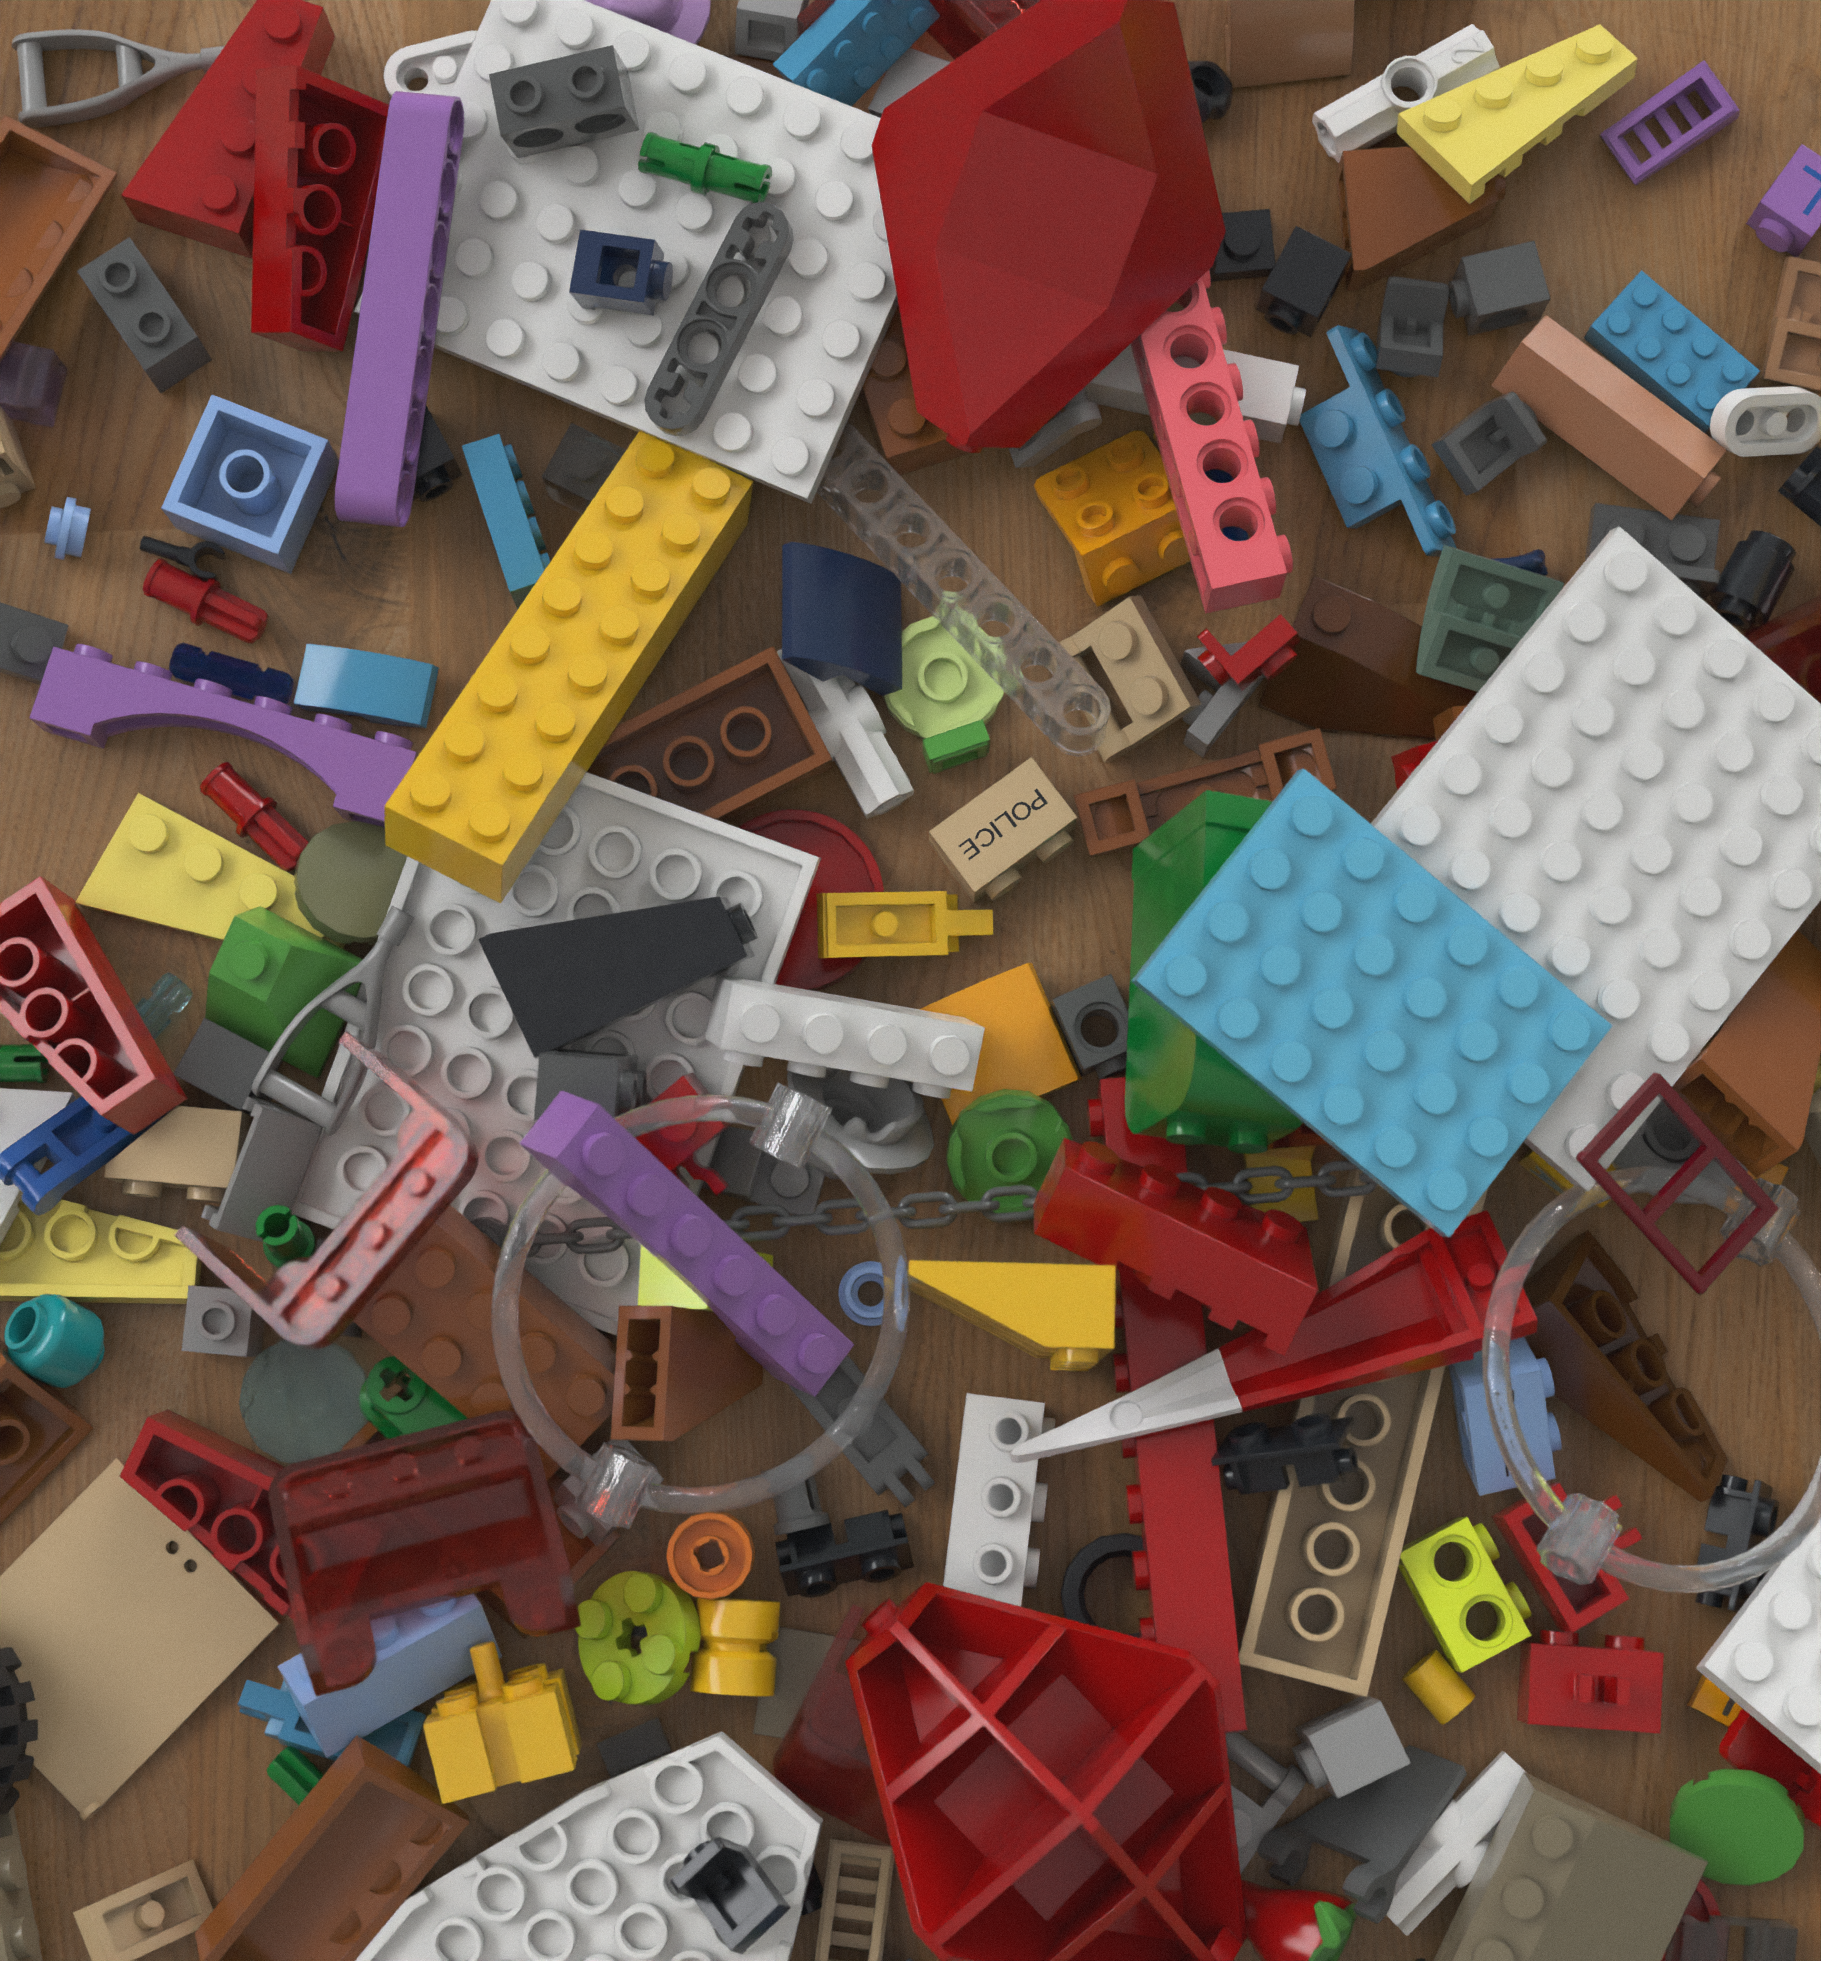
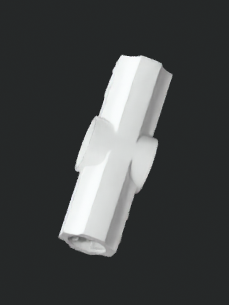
M1471 24L1416 56L1405 55L1396 58L1386 67L1381 76L1313 114L1312 122L1316 128L1318 140L1328 156L1333 157L1338 163L1343 151L1365 150L1397 132L1398 113L1500 69L1495 56L1494 46L1483 30H1479ZM1398 86H1407L1414 89L1420 99L1413 102H1405L1398 99L1393 94L1392 89Z
M782 648L778 650L777 654L832 757V761H835L866 819L882 815L912 796L914 789L910 784L908 776L899 764L897 756L893 753L883 735L886 733V729L864 687L861 684L856 685L852 679L844 675L822 682L783 661Z
M1501 1751L1455 1800L1453 1798L1449 1800L1400 1873L1395 1886L1392 1904L1386 1915L1406 1936L1455 1887L1462 1888L1472 1881L1523 1772L1527 1773L1505 1752Z

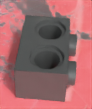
M613 45L489 74L500 136L517 158L639 130L628 69Z
M130 237L77 271L160 394L212 360L202 342Z
M567 1049L539 1053L534 1120L540 1118L562 1090L599 1104L620 1125L626 1123L633 1117L635 1109L642 1110L644 1108L646 1099L647 1073L646 1071L637 1070L638 1055Z

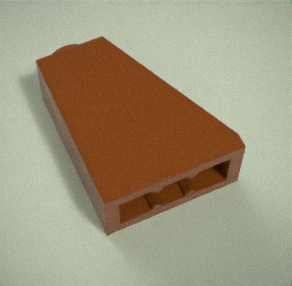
M1410 146L1343 151L1336 172L1342 246L1343 250L1351 253L1345 272L1346 290H1361L1488 223L1497 201L1504 200L1506 177L1500 174L1494 176L1485 183L1484 194L1469 204Z
M619 1306L611 1440L672 1442L760 1387L763 1381V1367L734 1341L736 1339L735 1335L714 1312L692 1310L677 1306Z

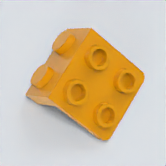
M1132 431L1060 466L1035 481L1034 487L1039 500L1074 549L1086 591L1097 607L1190 561L1161 454L1146 433Z

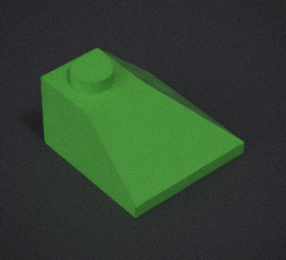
M261 906L235 915L209 971L205 1018L270 1052L294 1017L317 995L357 966L363 959ZM362 982L352 985L345 991L357 997ZM321 1008L300 1031L282 1060L316 1078L321 1076L346 1021Z

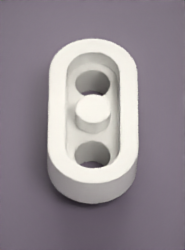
M467 31L407 46L396 51L389 58L384 69V82L390 98H392L396 91L449 96L477 31ZM421 77L428 80L427 86L420 91L408 89V84L415 78Z
M1796 386L1733 390L1718 402L1712 413L1710 421L1711 436L1714 441L1727 449V451L1742 457L1804 453L1813 448L1821 439V397Z

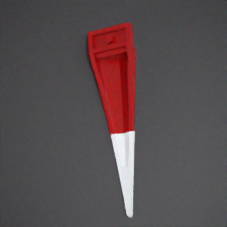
M1488 1210L1465 1217L1450 1237H1443L1432 1228L1424 1230L1365 1267L1316 1294L1285 1356L1263 1346L1267 1334L1255 1328L1129 1394L1014 1447L1010 1453L1011 1462L1022 1463L1473 1360L1475 1352L1537 1333L1538 1319Z

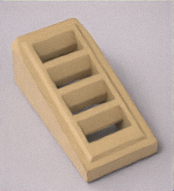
M830 1839L815 1961H842L828 1959L830 1947L869 1952L868 1961H882L894 1864L892 1847ZM840 1864L879 1869L878 1881L839 1876ZM837 1892L876 1897L875 1907L835 1903ZM833 1920L872 1924L871 1936L832 1931Z

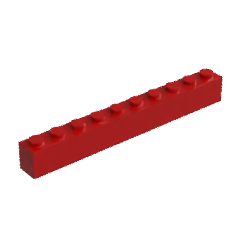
M1126 1077L1100 1079L1097 1091L1098 1098L1087 1099L1090 1138L1102 1137V1144L1112 1149L1119 1158L1144 1167L1147 1164H1155L1172 1171L1174 1174L1188 1173L1185 1145L1171 1143L1166 1138L1134 1134L1129 1130L1125 1117ZM1122 1263L1120 1269L1115 1271L1117 1289H1115L1114 1328H1121L1123 1353L1112 1354L1116 1393L1129 1394L1206 1355L1207 1350L1202 1303L1182 1292L1173 1294L1170 1300L1146 1289L1147 1286L1135 1276L1133 1268ZM1214 1419L1120 1440L1122 1458H1134L1137 1484L1125 1485L1129 1525L1141 1524L1144 1550L1132 1551L1135 1590L1148 1591L1150 1617L1139 1618V1636L1142 1639L1191 1651L1220 1681L1225 1734L1242 1733L1247 1730L1220 1472L1219 1465L1213 1466L1211 1461L1217 1451Z

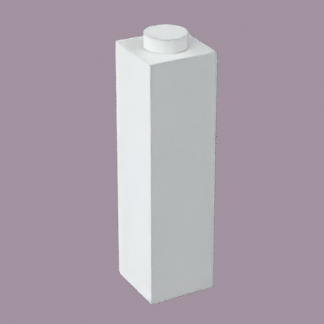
M1130 344L1084 388L1089 401H1094L1104 406L1150 415ZM1223 349L1227 364L1236 363L1241 375L1243 399L1238 401L1243 421L1250 419L1253 421L1258 439L1281 443L1286 425L1298 426L1303 408L1306 389L1295 387L1299 365ZM1182 356L1173 359L1176 364L1184 368L1200 366L1195 359ZM1206 413L1189 415L1190 419L1199 425L1208 426L1217 423L1211 415Z

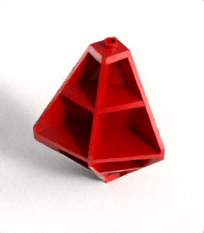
M1040 0L884 108L871 145L917 413L947 433L946 441L950 445L970 453H981L983 447L1021 448L1213 266L1226 232L1175 3L1171 0Z
M925 1582L897 1605L890 1597L887 1598L866 1617L861 1626L868 1633L845 1661L912 1929L941 1961H1234L1247 1938L1220 1681L1191 1651Z

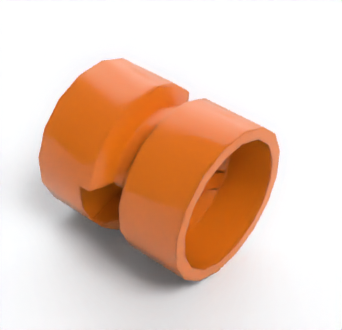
M711 1510L691 1516L676 1528L669 1540L666 1559L670 1575L682 1590L694 1597L715 1599L729 1595L746 1581L754 1568L756 1547L752 1533L742 1520L728 1512Z

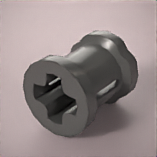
M817 1459L760 1471L762 1481L770 1483L778 1522L773 1526L775 1536L831 1523L829 1513L822 1511L814 1472L819 1469Z

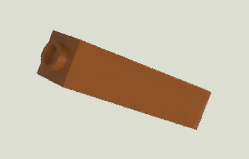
M1797 930L1672 1086L1723 1146L1756 1178L1797 1152L1804 1140L1821 1054V951Z

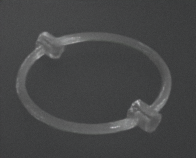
M778 1082L768 1103L736 1096L693 1095L661 1100L635 1108L614 1118L634 1138L663 1127L689 1122L719 1121L756 1127L749 1143L770 1155L803 1169L811 1153L823 1161L847 1186L869 1222L881 1259L884 1282V1308L880 1335L866 1376L848 1406L823 1435L799 1454L762 1474L738 1482L717 1486L677 1487L652 1483L658 1468L654 1463L644 1459L637 1453L619 1445L603 1442L595 1459L582 1450L562 1431L538 1397L528 1374L519 1335L518 1300L521 1277L534 1237L548 1211L567 1186L546 1170L527 1194L516 1213L502 1245L494 1277L491 1300V1329L496 1361L509 1399L527 1431L557 1464L584 1483L575 1503L578 1508L591 1514L596 1519L615 1527L629 1529L640 1507L669 1513L698 1514L743 1508L771 1499L801 1484L839 1456L859 1435L885 1396L899 1364L907 1332L910 1311L907 1256L900 1229L891 1207L877 1182L861 1161L847 1147L823 1129L832 1111V1108Z
M1645 1166L1628 1167L1609 1171L1608 1173L1629 1195L1634 1193H1658L1679 1169ZM1699 1174L1680 1195L1715 1207L1728 1215L1719 1231L1724 1238V1242L1756 1208L1743 1192L1741 1193L1733 1187L1703 1174ZM1763 1178L1754 1179L1779 1210L1736 1257L1752 1261L1759 1266L1773 1263L1776 1257L1780 1260L1798 1286L1809 1308L1821 1343V1274L1806 1251L1790 1233L1801 1213L1797 1206L1799 1198L1783 1185L1770 1183ZM1597 1182L1589 1192L1581 1186L1575 1185L1546 1205L1529 1222L1512 1245L1499 1270L1490 1296L1483 1335V1382L1486 1405L1494 1436L1504 1462L1517 1487L1533 1511L1548 1527L1547 1532L1536 1549L1541 1556L1540 1562L1555 1575L1567 1578L1578 1585L1592 1583L1599 1569L1632 1584L1665 1592L1698 1593L1739 1585L1763 1574L1782 1562L1804 1542L1821 1520V1455L1816 1471L1798 1505L1783 1524L1764 1541L1730 1559L1711 1564L1683 1566L1648 1561L1614 1546L1613 1544L1622 1530L1617 1520L1619 1515L1603 1502L1590 1499L1581 1493L1567 1495L1562 1503L1541 1474L1528 1449L1516 1413L1510 1379V1341L1517 1301L1535 1260L1551 1238L1578 1214L1596 1204L1611 1199Z

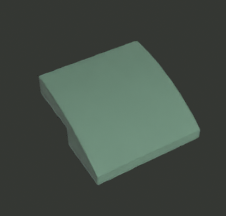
M1444 545L1424 613L1416 673L1479 692L1560 593L1564 583L1544 575Z

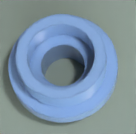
M67 497L64 509L51 507L44 543L56 545L54 557L56 559L64 560L65 554L81 557L91 508L76 505L77 499Z
M875 1261L862 1262L850 1268L843 1276L839 1285V1302L844 1313L852 1321L864 1326H878L888 1322L898 1312L903 1299L902 1284L897 1274L887 1265ZM867 1282H875L883 1289V1299L875 1306H866L858 1298L860 1287Z

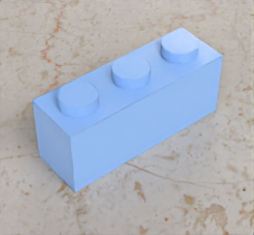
M452 1567L278 1665V1668L302 1720L326 1758L347 1747L356 1735L363 1738L474 1674L475 1671L469 1651L472 1646L493 1641L496 1645L499 1659L502 1655L481 1603L455 1567Z

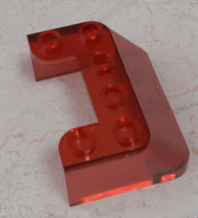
M511 1411L492 1412L296 1462L283 1468L271 1482L269 1501L298 1644L316 1697L354 1687L363 1682L372 1673L377 1661V1650L370 1620L502 1586L509 1618L519 1631L531 1636H546L581 1627L572 1577L535 1433L530 1422L518 1413Z

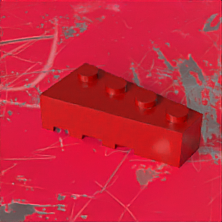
M169 1409L147 1417L119 1475L120 1478L184 1532L188 1530L214 1553L212 1556L229 1571L233 1572L235 1570L264 1595L262 1599L282 1616L288 1615L310 1634L308 1638L315 1644L351 1624L399 1524Z

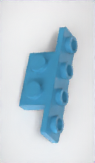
M1337 325L1327 331V336L1350 387L1302 413L1299 420L1347 528L1357 529L1403 504L1427 556L1440 557L1444 545L1456 548L1451 536L1456 532L1453 518L1441 501H1435L1426 481L1431 475L1429 465L1421 450L1414 444L1410 445L1401 425L1405 421L1404 409L1395 393L1389 388L1385 389L1377 372V349L1365 333Z

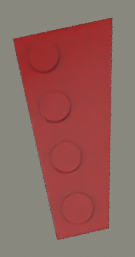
M257 0L121 194L137 222L251 259L253 258L256 69L298 65L321 75L335 39L324 7L303 0Z
M298 65L256 69L251 333L303 352H343L371 236L389 104Z
M39 876L1 902L0 1012L10 1021L9 1024L48 1059V1063L101 1116L133 1135L187 1099L185 1093L74 899L42 876Z
M1063 1138L1033 1203L1034 1234L1097 1265L1115 1266V1271L1119 1270L1123 1263L1133 1268L1135 1276L1147 1286L1146 1289L1169 1300L1173 1294L1180 1292L1191 1296L1211 1310L1208 1319L1230 1330H1233L1237 1320H1240L1266 1333L1267 1336L1263 1346L1283 1356L1286 1355L1318 1292L1307 1228L1302 1226L1296 1218L1280 1210L1270 1209L1267 1212H1263L1244 1205L1235 1195L1218 1187H1207L1204 1190L1180 1181L1179 1177L1172 1171L1162 1166L1147 1164L1142 1167L1123 1160L1112 1149L1097 1142L1086 1141L1080 1144Z

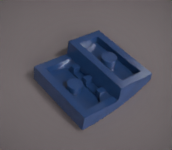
M798 542L782 545V660L822 682L844 675L881 696L901 690V576L873 562L834 549Z

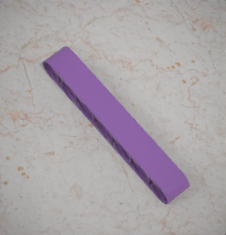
M396 91L390 100L335 486V511L340 521L404 527L410 517L464 134V108L460 97Z

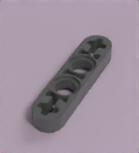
M766 202L752 203L743 208L735 217L647 388L644 399L645 410L655 426L665 434L672 436L688 435L695 431L704 421L791 251L794 241L793 229L783 211L774 204ZM769 220L772 221L771 227L778 237L774 243L763 241L759 245L754 259L758 266L763 267L760 273H757L745 261L733 258L736 253H740L746 260L749 259L755 246L749 230L752 226L763 228ZM733 275L747 278L751 284V292L745 303L738 307H727L718 302L717 290L725 278ZM701 332H712L721 338L722 348L720 354L714 361L708 364L694 363L688 357L690 341ZM681 365L692 376L703 379L705 382L702 387H698L693 380H690L683 395V398L690 405V409L686 414L675 412L669 420L666 419L668 411L663 407L661 401L665 395L673 398L679 395L685 380L675 371Z

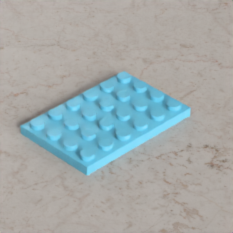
M1305 769L1298 770L1131 981L1443 1237H1450L1613 1026Z

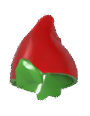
M1241 1880L1247 1938L1261 1961L1339 1960L1355 1923L1357 1915L1353 1907L1356 1903L1343 1895L1329 1891L1274 1889Z

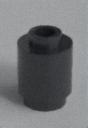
M1751 531L1746 540L1739 541L1736 544L1719 576L1718 586L1710 593V599L1717 606L1716 612L1731 625L1742 629H1749L1752 624H1766L1794 573L1795 568L1792 564L1796 555L1794 548L1783 539L1768 532Z

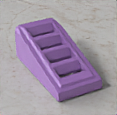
M1704 60L1602 132L1600 137L1631 182L1636 186L1738 119L1740 110ZM1694 90L1712 113V115L1704 120L1701 119L1686 97ZM1674 103L1692 127L1685 134L1681 133L1665 110ZM1653 117L1672 142L1663 149L1645 125V122ZM1632 130L1652 156L1644 163L1639 161L1623 138Z

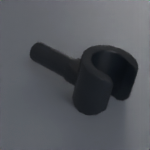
M143 536L140 542L141 551L190 567L191 575L206 582L212 578L218 580V576L214 573L198 569L196 566L198 559L203 555L209 554L218 559L226 560L223 549L210 541L199 542L192 549L184 546L179 547L148 536Z

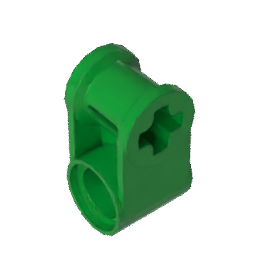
M395 1356L385 1357L377 1362L360 1388L358 1402L360 1411L366 1420L397 1449L403 1460L419 1476L431 1483L437 1482L482 1438V1431L476 1424ZM396 1383L402 1387L404 1392L401 1397L395 1396L388 1402L380 1393L383 1387L388 1389Z

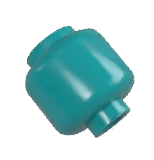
M45 1293L22 1303L9 1317L5 1327L4 1339L10 1358L23 1372L53 1387L68 1388L81 1382L87 1375H90L99 1367L104 1356V1330L101 1319L92 1310L61 1295Z

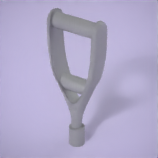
M51 30L19 34L12 41V48L17 50L22 99V111L18 114V119L20 123L28 127L37 128L75 123L110 114L124 108L146 92L176 76L201 69L206 73L224 46L201 48L200 53L185 54L154 48L111 33L94 30ZM96 49L116 52L119 88L86 100L47 107L42 51ZM141 59L155 64L145 74L142 72Z
M391 906L377 932V935L380 937L366 957L357 966L317 995L294 1017L276 1041L253 1081L251 1089L256 1096H259L261 1093L325 1128L324 1134L331 1136L338 1131L362 1087L373 1058L380 1017L382 982L387 960L394 945L399 946L414 920L413 916ZM362 982L367 991V1003L345 990L356 983ZM321 1008L364 1031L362 1046L355 1068L337 1105L275 1071L300 1031Z

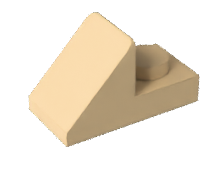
M192 1859L73 1912L92 1961H132L197 1931L213 1911V1908Z

